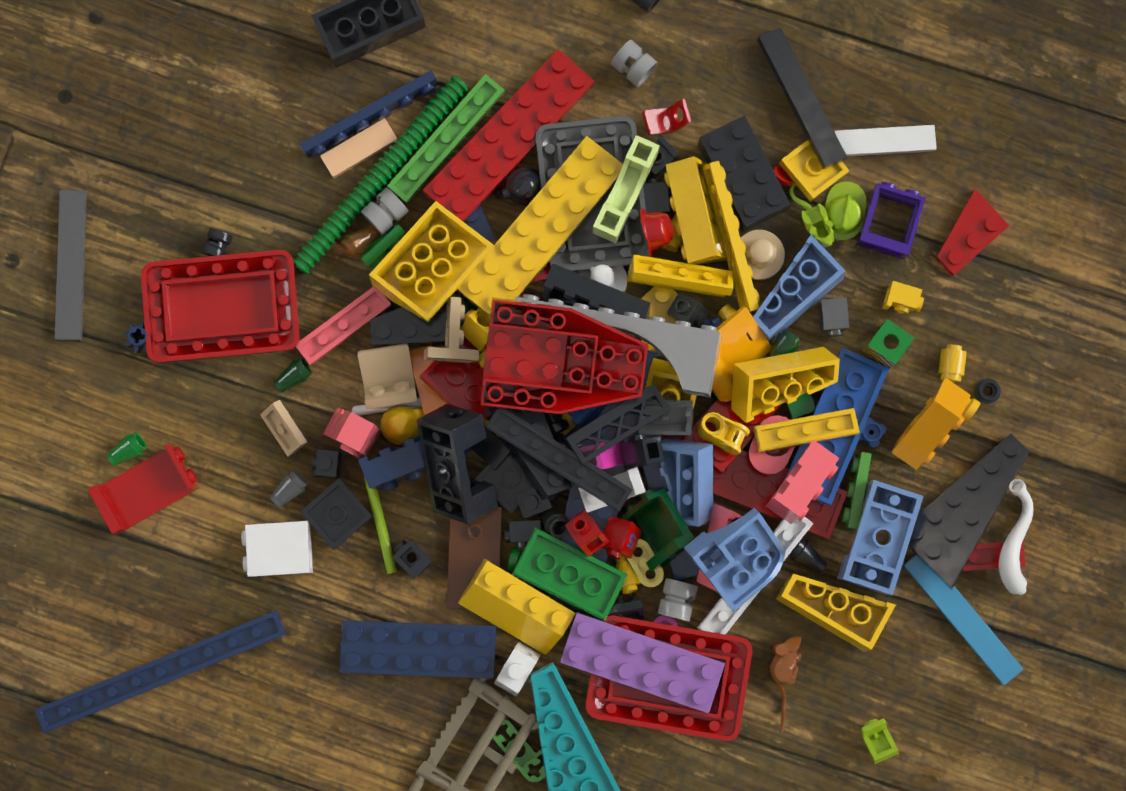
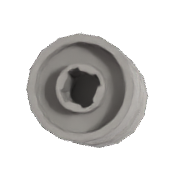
M633 40L625 43L611 61V65L621 74L627 73L626 78L636 87L644 83L658 64L648 53L642 54V48ZM633 59H635L636 61L633 63V65L630 64V62Z
M387 187L376 196V203L370 202L360 211L382 235L392 228L393 220L399 221L409 212L405 205Z
M666 578L663 593L666 596L660 600L657 613L690 622L693 609L690 602L695 600L698 586Z

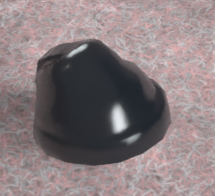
M531 167L516 169L507 177L504 187L494 190L492 194L499 199H509L517 205L527 207L541 190L540 172Z

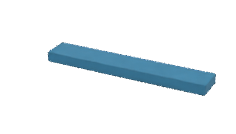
M916 554L902 565L1002 685H1006L1023 670V667L955 586L951 590Z

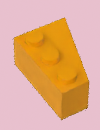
M946 377L941 382L938 392L933 398L930 397L925 408L912 420L897 440L891 452L915 470L922 463L927 465L935 455L933 450L937 446L942 448L950 437L948 435L950 430L956 431L965 419L962 417V414L971 395Z

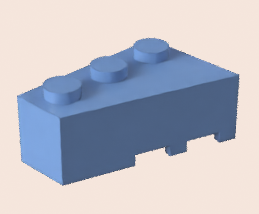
M670 438L662 440L661 446L665 462H661L662 467L659 469L661 476H665L669 490L667 494L686 525L699 527L710 521L713 509V444Z

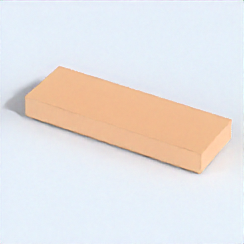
M384 118L322 154L320 157L332 177L336 178L391 146L398 139Z

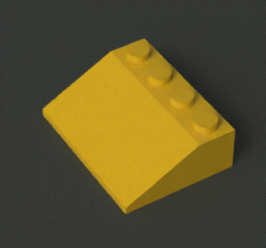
M435 201L369 274L372 286L391 301L429 322L494 245Z

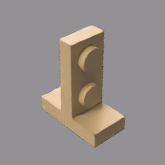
M450 297L447 300L445 348L427 347L424 350V360L476 363L479 361V350L459 349V346L463 345L464 331L460 330V320H464L465 305H461L460 297Z

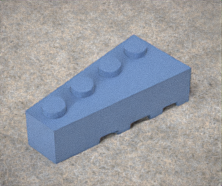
M812 235L807 239L805 245L793 259L786 272L781 276L775 288L753 316L769 343L777 337L778 333H782L784 328L787 329L844 279L846 271Z

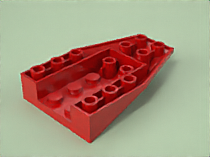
M492 297L480 404L562 414L642 397L648 344L572 308Z

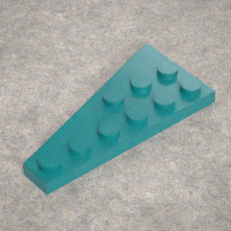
M551 662L531 673V687L548 791H620L554 663Z

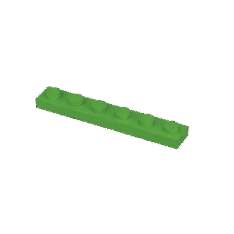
M485 74L387 185L388 189L407 204L505 93V90Z

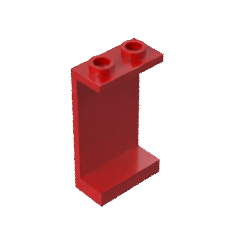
M168 443L164 445L166 449L105 484H96L87 489L112 534L118 535L198 489L195 484L198 482V478L191 468L187 469L183 460L186 457L179 446L175 447L173 444Z

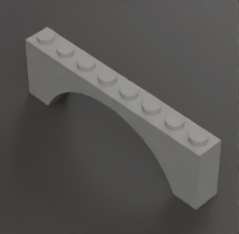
M524 294L523 298L515 297L516 301L572 308L625 334L647 342L657 349L672 365L678 375L684 393L710 398L722 339L721 333L716 331V327L701 325V328L691 327V323L685 321H675V324L666 323L664 318L650 316L649 320L639 318V314L633 312H624V315L614 314V310L600 307L599 311L590 310L588 305L580 303L567 306L563 305V301L557 299H549L548 302L538 301V297Z

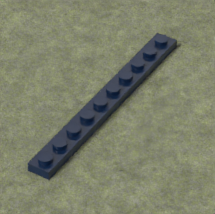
M278 610L34 710L43 733H47L272 641L287 633Z

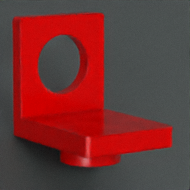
M680 99L668 108L645 110L642 112L648 136L674 133L691 123L685 99ZM678 108H680L683 113V119L681 122L678 120L677 117Z

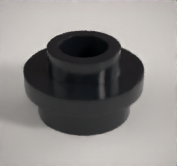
M983 379L975 386V396L984 404H991L1000 397L1001 388L993 379ZM984 387L991 389L990 396H986L983 393Z

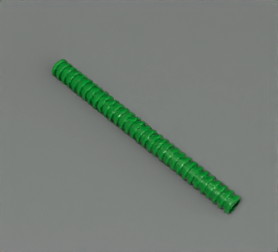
M452 75L450 77L451 81L445 82V87H441L440 93L435 94L436 98L429 101L430 105H425V110L419 112L420 116L414 118L415 122L409 124L410 128H405V133L399 135L400 139L394 141L395 145L389 147L390 151L384 152V157L379 158V163L373 165L374 169L368 171L369 175H364V180L358 182L359 186L353 188L354 192L348 194L349 198L343 199V204L337 206L338 210L332 212L333 216L327 218L328 222H323V227L317 229L318 233L312 235L313 239L306 242L308 245L306 247L302 246L301 253L297 252V257L293 258L296 268L304 274L308 275L310 273L308 270L315 267V262L319 263L320 256H325L324 252L326 250L329 251V246L336 243L334 240L341 237L340 233L346 232L345 228L351 226L350 222L356 220L355 216L361 214L360 210L366 207L367 203L372 202L371 198L377 196L376 192L382 190V185L386 186L387 179H392L391 175L397 173L396 169L402 167V162L406 163L407 157L412 156V151L418 149L417 145L423 143L422 139H427V134L433 132L432 128L438 126L437 122L443 120L442 116H447L448 109L452 110V105L458 103L457 99L463 97L462 93H467L469 90L468 86L460 78Z

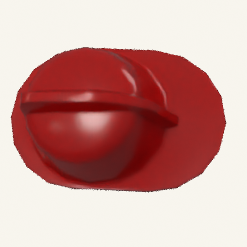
M641 208L640 219L643 233L648 243L649 256L654 258V250L669 244L673 239L674 227L668 214L661 212L647 213L644 208Z

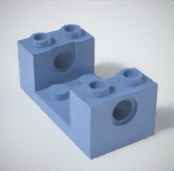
M876 480L868 481L864 494L863 511L850 553L844 555L837 579L883 595H893L923 496ZM879 530H884L889 534V541L885 545H880L876 541V533Z

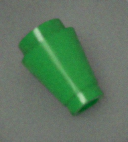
M137 432L133 434L128 433L107 453V458L112 465L116 466L143 455V451L147 449L146 443Z

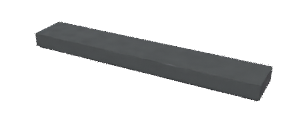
M60 190L55 312L56 341H82L87 192L85 190Z

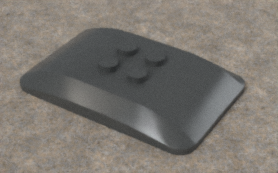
M619 116L541 126L536 132L541 189L586 136L623 164L637 135L635 122L629 117ZM614 183L550 259V265L552 266L553 263L575 272L590 270L591 267L598 265H607L610 268L630 266L634 254L649 257L648 243L643 233L640 219L641 208L646 210L643 187L616 244L593 234L594 223L603 204L608 199L615 185Z

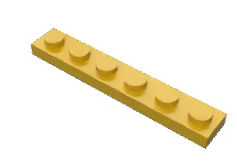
M719 161L703 165L701 169L729 271H733V285L739 307L741 308L744 305L749 312L759 309L758 303L760 298L752 283L753 272L746 261V247L743 240L740 239L738 232L739 221L733 214L731 206L733 201L731 193L725 185L726 174L724 168L720 166Z

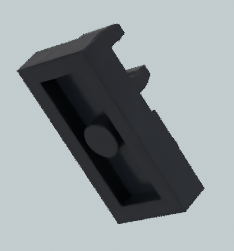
M635 592L632 593L631 602H624L622 595H619L618 604H613L608 616L614 615L644 620L642 601L637 599Z

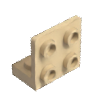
M408 344L358 351V360L365 390L366 410L417 401L416 384Z

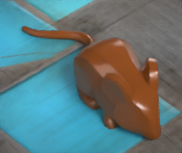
M801 636L790 637L782 643L775 644L772 648V653L775 656L770 663L769 672L772 679L776 682L782 697L781 732L784 730L786 694L783 685L795 684L798 672L796 663L800 662L802 655L797 653L802 639Z

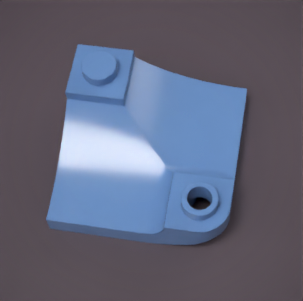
M755 508L721 529L707 534L702 532L684 547L694 563L733 612L773 580L780 571L785 557L784 548Z

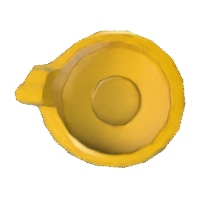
M395 406L387 410L381 419V431L384 437L396 445H401L404 441L411 438L419 437L417 419L424 416L423 409Z

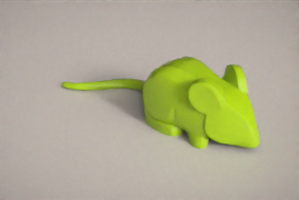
M793 183L790 186L789 193L792 200L806 210L802 211V220L807 231L822 247L831 246L832 242H834L833 223L829 221L825 208L820 203L812 208L807 202L797 198L794 195L796 184Z

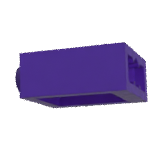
M888 182L877 183L872 190L856 245L905 259L910 253L926 198L921 197L920 193L914 190L906 189L902 191L895 189L896 186ZM879 197L913 207L903 243L868 232Z

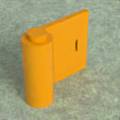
M744 305L719 325L716 330L721 333L722 339L712 391L719 401L722 402L732 400L734 364L761 359L772 349L771 344Z

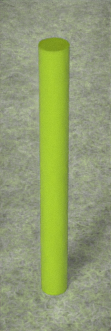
M364 476L387 574L395 573L397 568L393 559L394 555L378 490L369 489Z

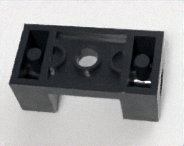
M445 404L417 419L433 512L469 525L498 508L494 484L470 478L467 473L466 457L464 455V450L486 439L483 414L451 404Z

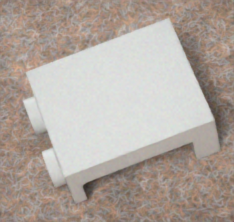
M309 521L245 525V531H242L241 539L242 545L246 546L247 556L243 557V570L247 572L248 577L313 573L311 524Z

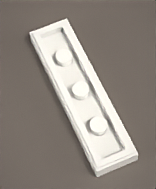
M935 125L834 131L847 156L932 152L936 150Z

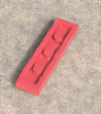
M372 287L300 340L296 347L309 365L312 366L370 323L371 319L378 317L392 305L384 294L375 287Z

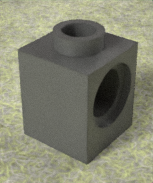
M847 298L823 299L818 303L820 333H828V337L842 336L843 332L850 328Z

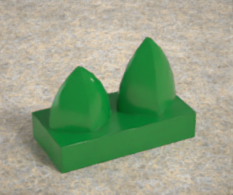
M394 222L391 229L384 235L381 234L358 257L364 264L375 269L387 255L385 250L391 251L404 237L405 231L399 224Z

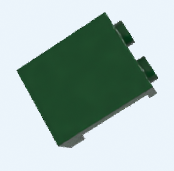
M653 489L646 491L639 497L641 501L626 508L627 513L620 518L627 521L633 520L636 526L642 530L643 538L655 555L646 562L650 571L668 565L685 551L684 547L695 539L665 489L656 492Z

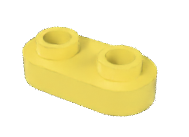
M639 539L636 547L642 549V555L640 557L633 555L631 559L627 558L641 584L646 587H655L662 582L664 572L661 567L654 570L655 577L653 579L646 577V571L649 570L646 562L655 555L649 544Z

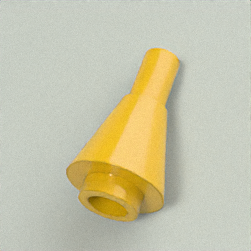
M621 557L620 560L616 559V569L628 574L620 591L623 594L637 591V586L641 582L630 563L626 560V557Z

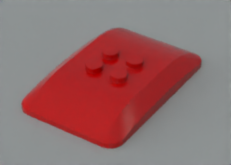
M285 250L154 261L147 263L141 270L146 351L149 358L155 362H178L289 351L294 349L299 343L300 332L294 261L289 252Z
M614 615L607 616L603 622L723 662L725 666L709 713L591 673L586 698V710L591 717L722 741H731L738 736L752 657V646L747 639Z

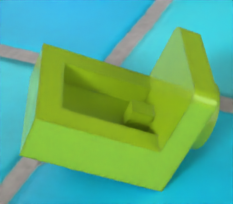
M873 719L864 724V727L861 728V737L875 764L899 754V750L887 729L885 719Z

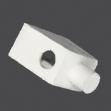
M518 642L494 684L516 697L541 654Z

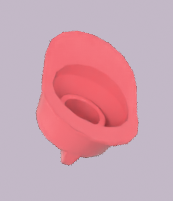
M779 415L770 416L761 425L787 421L789 419ZM754 436L749 449L750 462L761 473L768 475L776 474L787 465L795 446L758 453Z

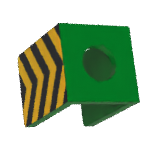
M886 319L879 326L878 332L870 343L864 347L862 352L890 370L899 361L914 340V337ZM887 335L898 342V346L895 349L885 347L884 338Z

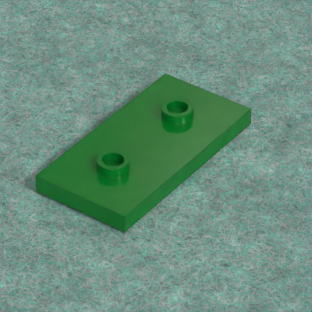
M537 528L534 529L512 573L513 576L602 621L606 620L628 575L592 556L588 557L583 551Z

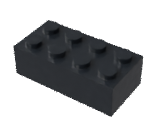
M344 0L312 15L336 68L426 28L424 17L416 0Z
M745 115L699 138L697 145L707 164L719 161L720 166L724 168L726 174L724 181L727 190L732 196L733 202L731 206L733 214L737 217L742 232L788 210L791 204Z

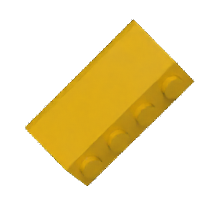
M695 156L666 164L667 172L664 173L666 184L668 187H671L672 191L670 204L673 211L677 213L676 230L683 239L684 245L681 246L682 256L685 261L687 260L689 264L693 265L727 261L701 166L707 163Z
M486 559L482 561L458 601V604L544 655L564 635L576 614Z

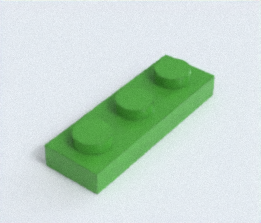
M860 452L857 457L852 459L851 472H854L853 482L848 483V493L846 497H850L849 505L844 507L842 513V522H845V529L857 530L860 521L872 455L870 453Z

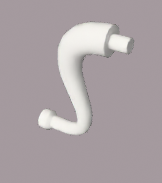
M1014 479L1009 484V489L1021 499L1022 512L1001 549L999 573L1004 586L1010 593L1023 595L1026 593L1027 581L1021 572L1019 557L1021 544L1032 521L1033 501L1026 490V484L1021 479Z

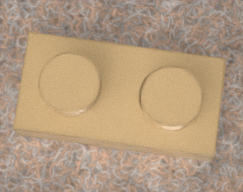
M280 400L272 403L260 414L287 457L295 454L307 443L302 432Z

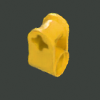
M715 412L706 414L697 427L698 435L703 440L733 455L740 454V446L743 439L750 433L746 426ZM705 422L715 424L716 431H709L706 428Z

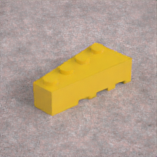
M825 347L735 363L731 410L747 423L754 420L755 415L762 412L764 414L774 411V407L782 403L790 404L797 401L796 398L802 394L807 393L810 395L838 382L840 359Z
M792 574L786 579L776 597V600L863 652L872 650L896 606L892 603H885L869 596H862L849 592V590L826 585V583Z

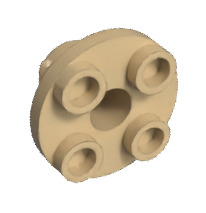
M753 230L740 238L746 247L745 257L747 264L750 265L753 272L752 279L765 280L772 278L782 267L785 258L784 247L779 238L766 230Z

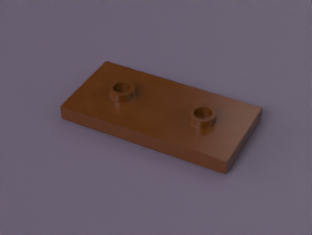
M502 507L492 510L469 525L450 518L447 608L467 609L458 604V601L484 559L500 568Z

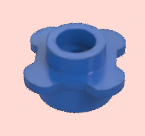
M868 417L859 440L868 442L871 447H877L880 444L879 439L886 433V427L883 424L873 422V419ZM870 430L873 431V435L869 434Z

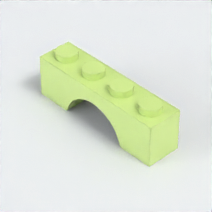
M637 135L635 136L617 181L594 223L593 234L616 244L658 155L660 145Z

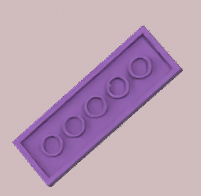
M576 613L560 663L706 713L710 711L725 666L723 662L580 613Z

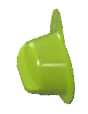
M853 182L835 184L827 196L825 210L829 221L833 223L832 229L834 230L835 239L848 240L855 237L860 232L866 210V195L864 190Z

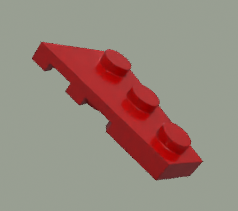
M974 189L935 259L951 276H954L1010 225Z

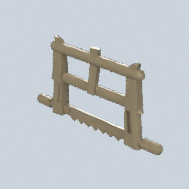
M474 678L468 689L470 691L467 697L461 698V705L456 706V714H451V722H446V730L441 731V739H436L435 747L430 748V757L427 761L424 760L416 772L418 778H415L408 791H420L425 780L446 791H471L464 784L482 754L498 765L483 791H495L506 771L511 774L514 773L518 766L513 763L514 758L530 732L538 729L536 714L531 713L528 715L513 703L508 695L503 697L486 683L489 678ZM480 697L498 710L460 772L453 779L436 766ZM507 715L523 726L503 756L488 745Z

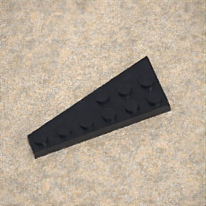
M1012 434L1008 435L917 516L908 547L951 590L959 574L966 566L971 553L990 524L999 504L1003 501L1009 489V484L1016 478L1029 455V450Z

